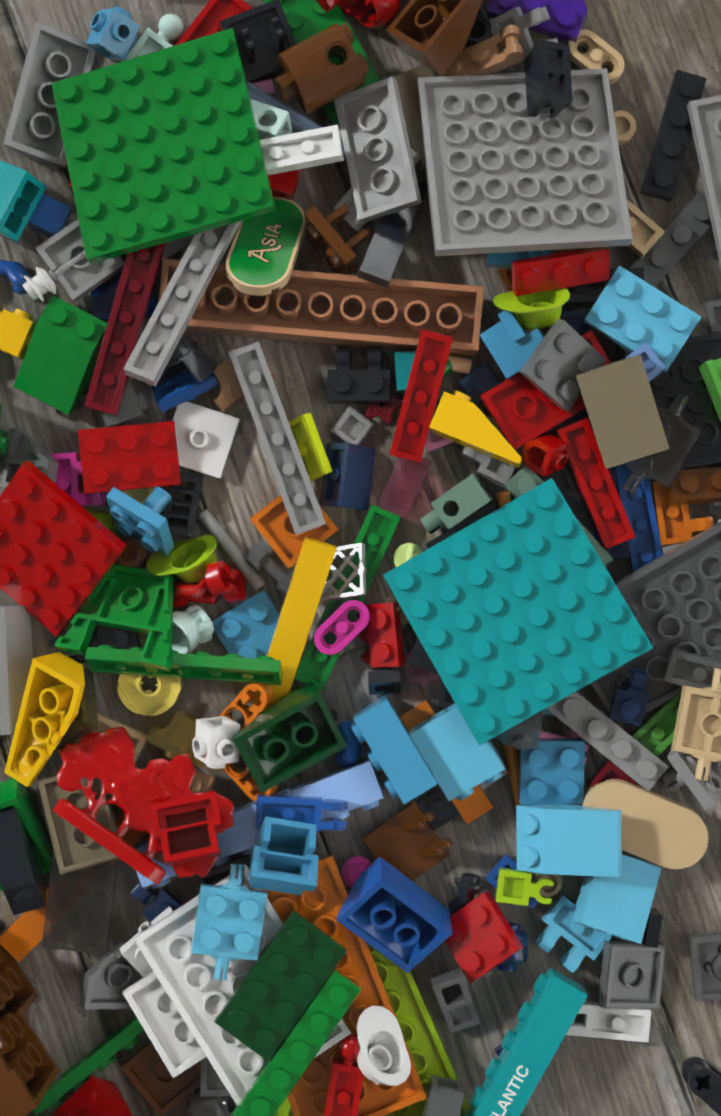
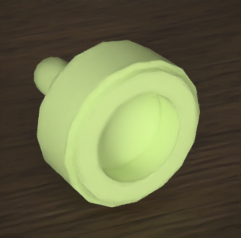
M413 543L400 545L393 555L395 567L422 553L423 550Z

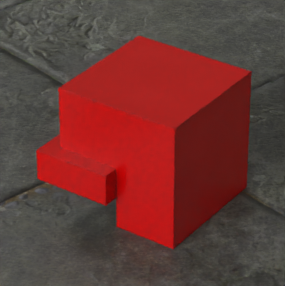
M216 791L149 805L154 838L161 839L165 864L173 866L222 855L217 826H222Z

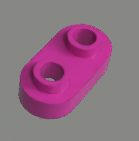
M349 600L342 604L316 630L314 642L318 650L324 654L333 655L340 652L369 622L370 614L366 605L358 600ZM350 610H357L359 612L360 618L358 621L351 622L348 620L347 614ZM333 632L336 634L337 640L334 644L326 643L324 639L326 633Z

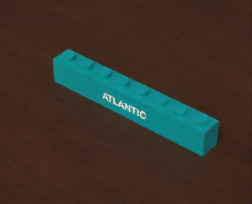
M549 967L546 974L541 973L533 987L535 993L529 1003L526 1001L521 1006L517 1016L519 1021L513 1031L509 1030L504 1036L501 1044L503 1050L497 1059L493 1058L490 1061L485 1072L486 1080L482 1087L477 1086L474 1089L469 1100L471 1105L466 1115L461 1114L460 1116L521 1115L588 996L582 985Z

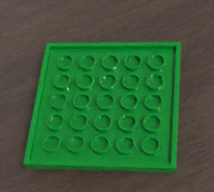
M233 28L51 83L86 260L90 264L276 211L238 40Z

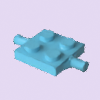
M236 864L230 865L228 883L221 885L201 884L191 953L210 955L216 959L213 976L216 980H220V974L223 981L227 980L230 960H258L267 892L250 890L241 885L245 866L238 864V869Z

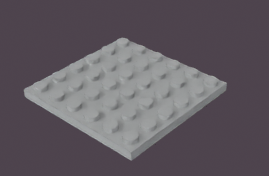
M607 68L571 70L573 101L570 105L567 104L553 118L549 116L551 107L543 108L536 117L527 115L525 72L418 78L417 92L435 256L630 246L633 237Z

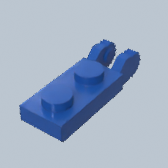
M258 794L255 829H260L266 816L317 825V832L321 830H346V821L342 819L321 820L322 809L347 810L348 801L322 800V797Z

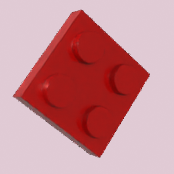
M489 891L483 892L450 916L453 934L445 940V943L469 983L477 981L524 948Z

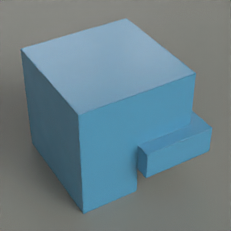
M504 310L498 314L501 321L480 334V337L506 379H509L519 373L545 336L538 328L528 333L526 329L519 325L514 312Z
M265 816L251 851L248 880L250 888L302 895L304 890L314 892L317 887L319 856L312 854L316 848L317 825Z

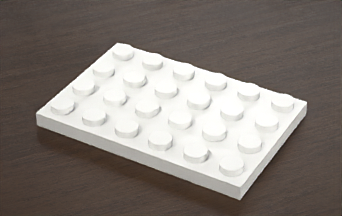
M245 864L241 885L250 890L263 891L262 889L250 888V882H248L249 868ZM229 875L215 885L228 883ZM198 895L136 935L134 941L234 1102L238 1105L268 1061L214 1023V1019L256 960H230L227 980L223 981L221 974L220 980L213 978L216 959L210 955L191 953L199 900ZM268 898L258 958L283 924ZM341 1018L314 1058L351 1034L343 1018Z

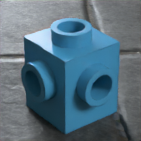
M114 6V8L101 9L92 18L90 23L92 30L86 45L111 61H125L128 53L138 41L137 32L140 25L131 20L132 15L128 11L120 7Z

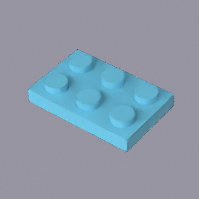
M619 265L583 322L631 353L646 342L666 368L663 371L665 373L701 319V316Z

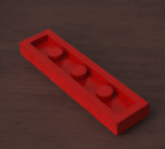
M421 328L389 455L421 462L453 336Z
M588 418L558 429L556 431L558 438L567 443L564 453L568 454V463L602 547L608 549L635 538L609 470L605 469Z

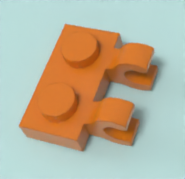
M667 481L651 483L661 545L684 543L692 538V532L704 531L714 525L713 516L690 519L688 504L671 505Z

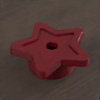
M391 391V404H385L383 407L379 404H369L365 418L378 417L385 423L390 424L392 414L402 406L403 401L393 397Z

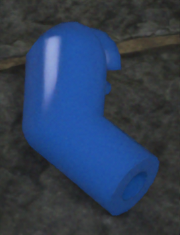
M0 260V276H6L14 284V292L22 295L27 294V291L22 286L27 282L24 275L29 278L31 276L25 267L19 262Z
M346 719L337 725L347 745L335 757L336 763L342 768L352 767L356 764L362 747V743L359 742L351 728V721Z

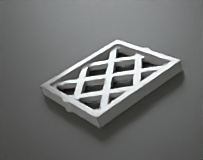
M357 543L336 547L333 561L339 555L344 562L339 569L331 565L330 569L335 574L329 582L326 580V586L323 589L319 602L366 595L367 568L365 567V544ZM353 550L348 557L342 553ZM357 552H359L358 566L351 561ZM348 564L354 569L349 578L342 574ZM358 574H360L359 588L352 583ZM338 577L345 582L339 591L332 586ZM348 586L354 590V592L344 593ZM329 589L334 593V595L324 596Z

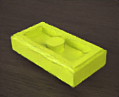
M311 412L302 414L289 421L310 482L333 472Z

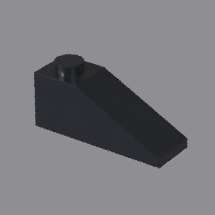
M17 808L0 812V882L13 915L45 907L47 890L46 878Z

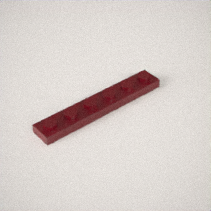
M167 242L127 254L84 405L88 409L118 417L129 376L125 375L123 368L141 336Z

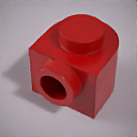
M550 434L542 435L528 441L523 446L522 459L530 470L545 477L560 471L565 466L568 460V454L564 453L567 443Z

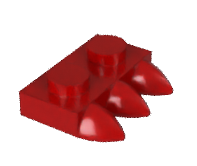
M399 603L365 604L369 610L370 618L367 628L361 631L358 637L363 642L369 644V649L361 655L360 659L370 665L371 668L404 666Z

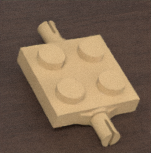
M714 668L711 687L695 688L683 685L671 747L673 751L687 753L698 759L694 778L704 781L709 780L711 762L721 761V669Z

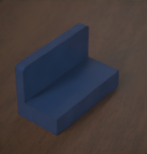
M327 443L326 455L333 472L323 476L320 505L367 511L369 509L375 449L350 443Z

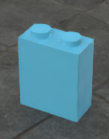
M455 703L410 729L409 736L448 801L457 798L458 801L465 799L474 792L473 787L482 782L488 785L502 776L501 771L505 770L504 762L491 740L480 746L478 745Z
M622 854L621 877L584 876L571 922L628 942L641 944L661 868L651 865L650 861L633 855L631 858Z

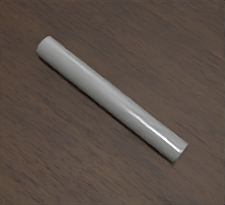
M209 510L203 511L198 516L200 521L211 535L216 538L218 544L254 590L260 589L266 583L245 559V556Z

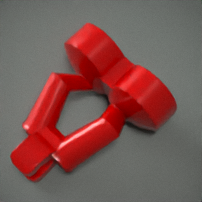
M223 561L207 564L206 576L197 585L173 582V593L176 592L177 597L173 600V607L181 608L187 602L216 604L221 594L228 603L243 601L246 597L244 576L240 571L230 568Z

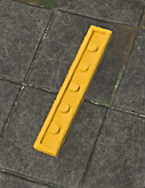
M307 537L304 539L267 656L281 661L283 672L282 684L270 685L274 693V700L271 706L290 692L337 548L335 545ZM259 690L255 692L256 696L252 700L251 706L261 701V692Z

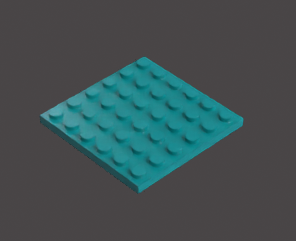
M552 478L383 575L479 746L653 649L652 644Z

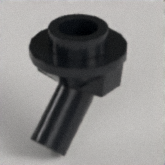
M462 873L461 877L454 879V883L458 887L459 896L448 903V908L453 914L470 903L475 895L486 888V883L480 881L481 877L479 875Z

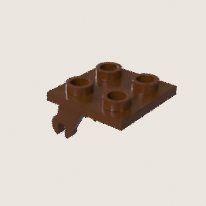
M415 801L362 837L376 859L382 857L411 881L451 855L448 849L453 845L450 838L445 840L439 838L428 822L435 818L431 811L422 813Z

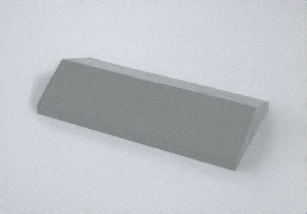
M37 21L35 22L3 146L31 160L62 168L66 166L67 160L51 83L91 71L96 51L87 46L85 41Z
M23 605L0 606V735L14 734L33 659L31 615L25 610Z

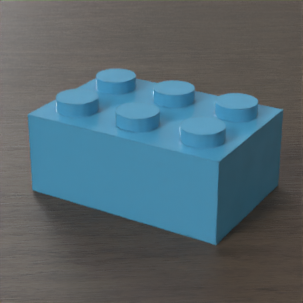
M386 694L353 714L354 722L351 723V728L360 743L366 741L369 745L368 757L377 772L382 769L387 777L384 778V784L394 800L399 797L402 803L406 804L437 785L435 777L409 736L408 730Z

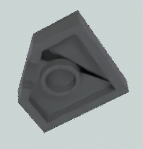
M128 941L119 942L85 973L80 1003L84 1010L132 1009L123 995V990L143 977L121 955L119 948Z

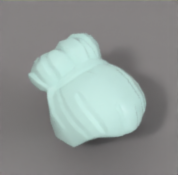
M195 604L189 606L185 611L173 612L172 650L182 654H190L198 643H205L212 639L214 632L213 622L201 606Z

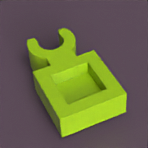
M499 867L495 901L528 906L529 897H535L541 904H551L552 898L542 896L540 889L545 885L554 886V882L547 877L531 881V872Z

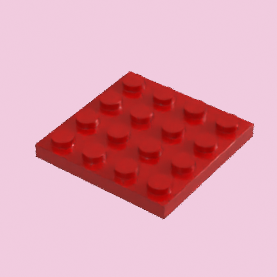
M28 460L21 464L0 496V589L16 603L23 605L31 616L57 637L65 630L127 545Z

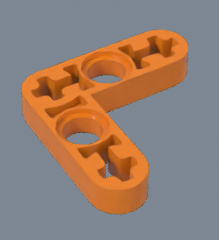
M251 683L244 687L219 716H226L232 720L234 710L242 712L245 721L243 726L240 727L241 731L271 706L274 700L273 689L269 684ZM259 690L261 692V701L253 704L251 707L248 706L247 703H250L255 698V692ZM234 763L226 764V767L223 768L253 801L257 802L258 794L275 795L278 785L261 793L253 776L251 775L252 778L250 779L246 778L250 774L247 765L244 771L238 770Z

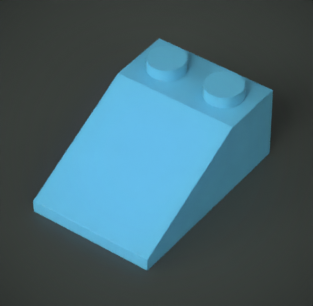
M570 804L516 805L517 870L552 875L622 876L621 810Z

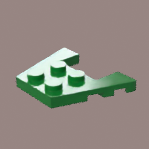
M113 564L89 596L92 600L82 613H77L70 622L73 624L64 637L60 635L54 646L60 651L85 655L96 625L146 633L148 637L139 662L145 667L170 671L172 665L173 577L171 575L157 576L151 574L147 569Z

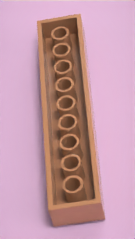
M163 259L159 301L181 260ZM219 264L185 332L366 348L368 346H381V349L416 351L422 328L453 336L449 355L476 357L479 351L484 287L391 279L389 287L386 288L361 279L356 275L293 270L288 283L280 290L279 287L273 289L271 294L255 296L237 290L233 286V282L226 275V264Z

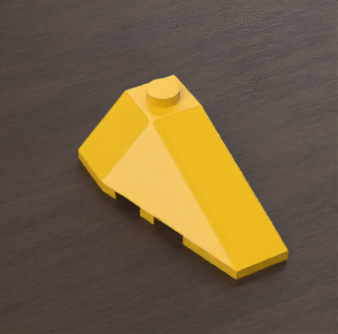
M61 652L32 659L4 773L26 787L32 786L78 714L85 687L82 664Z

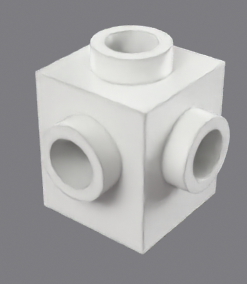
M226 716L196 719V732L192 742L195 757L204 762L207 767L213 769H221L226 767V764L239 762V750L232 737L240 731V724Z

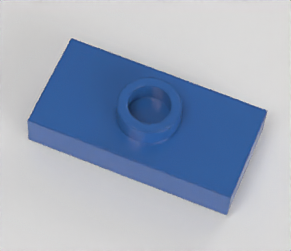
M186 370L167 379L162 386H152L151 389L161 412H164L185 401L188 402L195 399L198 395L219 386L213 372L201 382L196 381Z

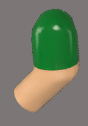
M449 355L442 383L444 376L452 371L469 374L472 359Z

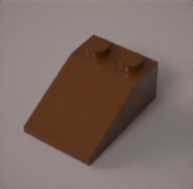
M410 0L386 31L407 55L440 76H443L463 52L483 0Z

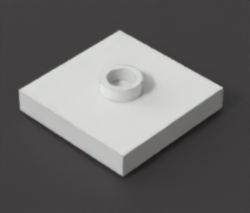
M187 401L179 404L173 418L179 466L221 479L236 436L240 418Z

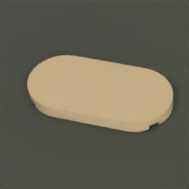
M620 779L605 780V782L597 783L588 790L584 797L582 806L621 810V846L623 851L668 869L688 868L697 863L706 852L709 840L706 825L694 809Z

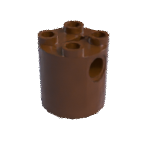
M336 23L278 54V60L284 73L275 78L278 88L286 102L296 98L306 114L365 84V73L369 72V69L362 54H355L351 45L354 39L346 23L340 26ZM337 58L342 64L334 65L329 59Z

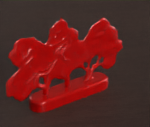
M124 727L110 728L104 732L94 731L92 733H85L78 744L67 743L64 748L59 750L63 765L56 775L57 785L65 791L83 790L87 797L88 807L79 809L68 800L62 798L52 811L153 883L159 885L166 875V871L151 860L155 853L163 851L160 844L161 839L154 838L149 805L203 794V792H191L190 785L196 773L189 754L177 755L171 761H167L164 758L150 760L145 769H139L135 767L134 743ZM84 777L88 781L86 788L81 784V780ZM99 778L102 781V793L99 799H95L98 793L92 792L93 779ZM216 793L222 826H217V832L220 834L226 829L233 827L234 818L232 813L234 812V806L231 800ZM106 794H113L112 799L104 800ZM115 804L125 812V820L115 833L100 824L96 819L97 812L103 805ZM134 828L139 831H147L150 834L148 849L144 853H141L123 840V836L128 829ZM217 856L173 865L174 872L180 878L192 877L196 874L206 877L216 862Z

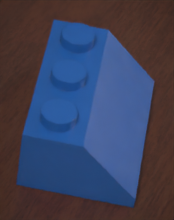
M382 857L376 859L357 877L337 915L338 922L407 973L453 934L449 909Z

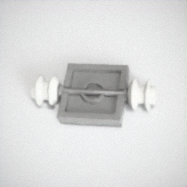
M77 219L35 248L50 268L48 271L49 275L45 269L36 267L37 275L32 279L24 275L27 282L22 286L33 301L40 298L44 303L43 295L49 291L54 295L56 294V285L53 280L56 283L59 281L75 303L122 271L125 262L120 256L90 264L86 260L79 220Z

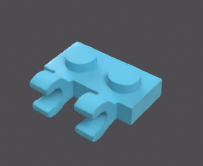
M560 893L542 917V920L548 926L539 933L535 942L548 953L562 935L573 946L562 955L559 961L564 967L574 973L586 955L594 961L604 948V941H609L612 936L571 922L576 905Z

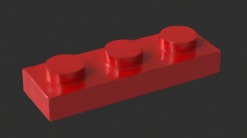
M584 248L511 261L512 291L515 296L610 280L609 248Z

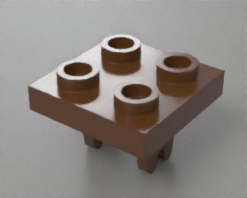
M343 204L328 217L324 218L319 210L313 206L304 213L306 222L304 228L307 231L306 238L316 250L321 247L327 255L326 261L335 273L342 272L345 275H351L356 271V254L354 251L370 237V232L365 228L345 243L333 227L349 214L348 210L350 208Z

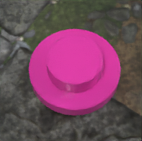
M362 856L349 858L342 867L344 882L352 888L357 877L371 865L370 861Z

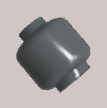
M199 1087L193 1092L191 1101L187 1104L188 1116H230L237 1105L231 1096L200 1097Z

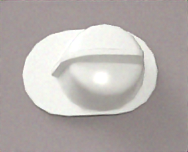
M371 1006L365 1009L359 1016L357 1024L360 1051L357 1057L358 1067L362 1074L376 1085L383 1083L388 1086H398L406 1081L411 1069L409 1054L406 1050L399 1023L396 1017L382 1006Z

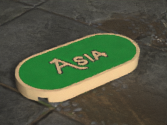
M273 197L276 211L243 220L238 227L226 259V275L233 282V286L240 292L263 296L271 294V290L278 287L280 290L288 283L306 231L304 228L306 225L304 211L294 201L282 197Z

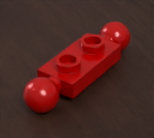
M350 1034L339 1041L338 1050L343 1060H332L324 1116L358 1115L364 1075L359 1069L358 1063H355L360 1051L358 1035Z

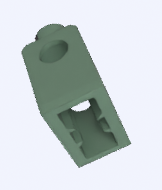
M473 473L431 502L434 509L420 518L430 534L444 525L451 529L494 498L479 476ZM452 501H455L459 506V510L454 514L450 513L447 509V505Z

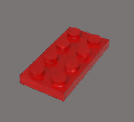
M592 330L582 335L606 359L602 366L611 364ZM520 372L480 396L503 437L514 450L586 408L581 394L568 412L561 410Z

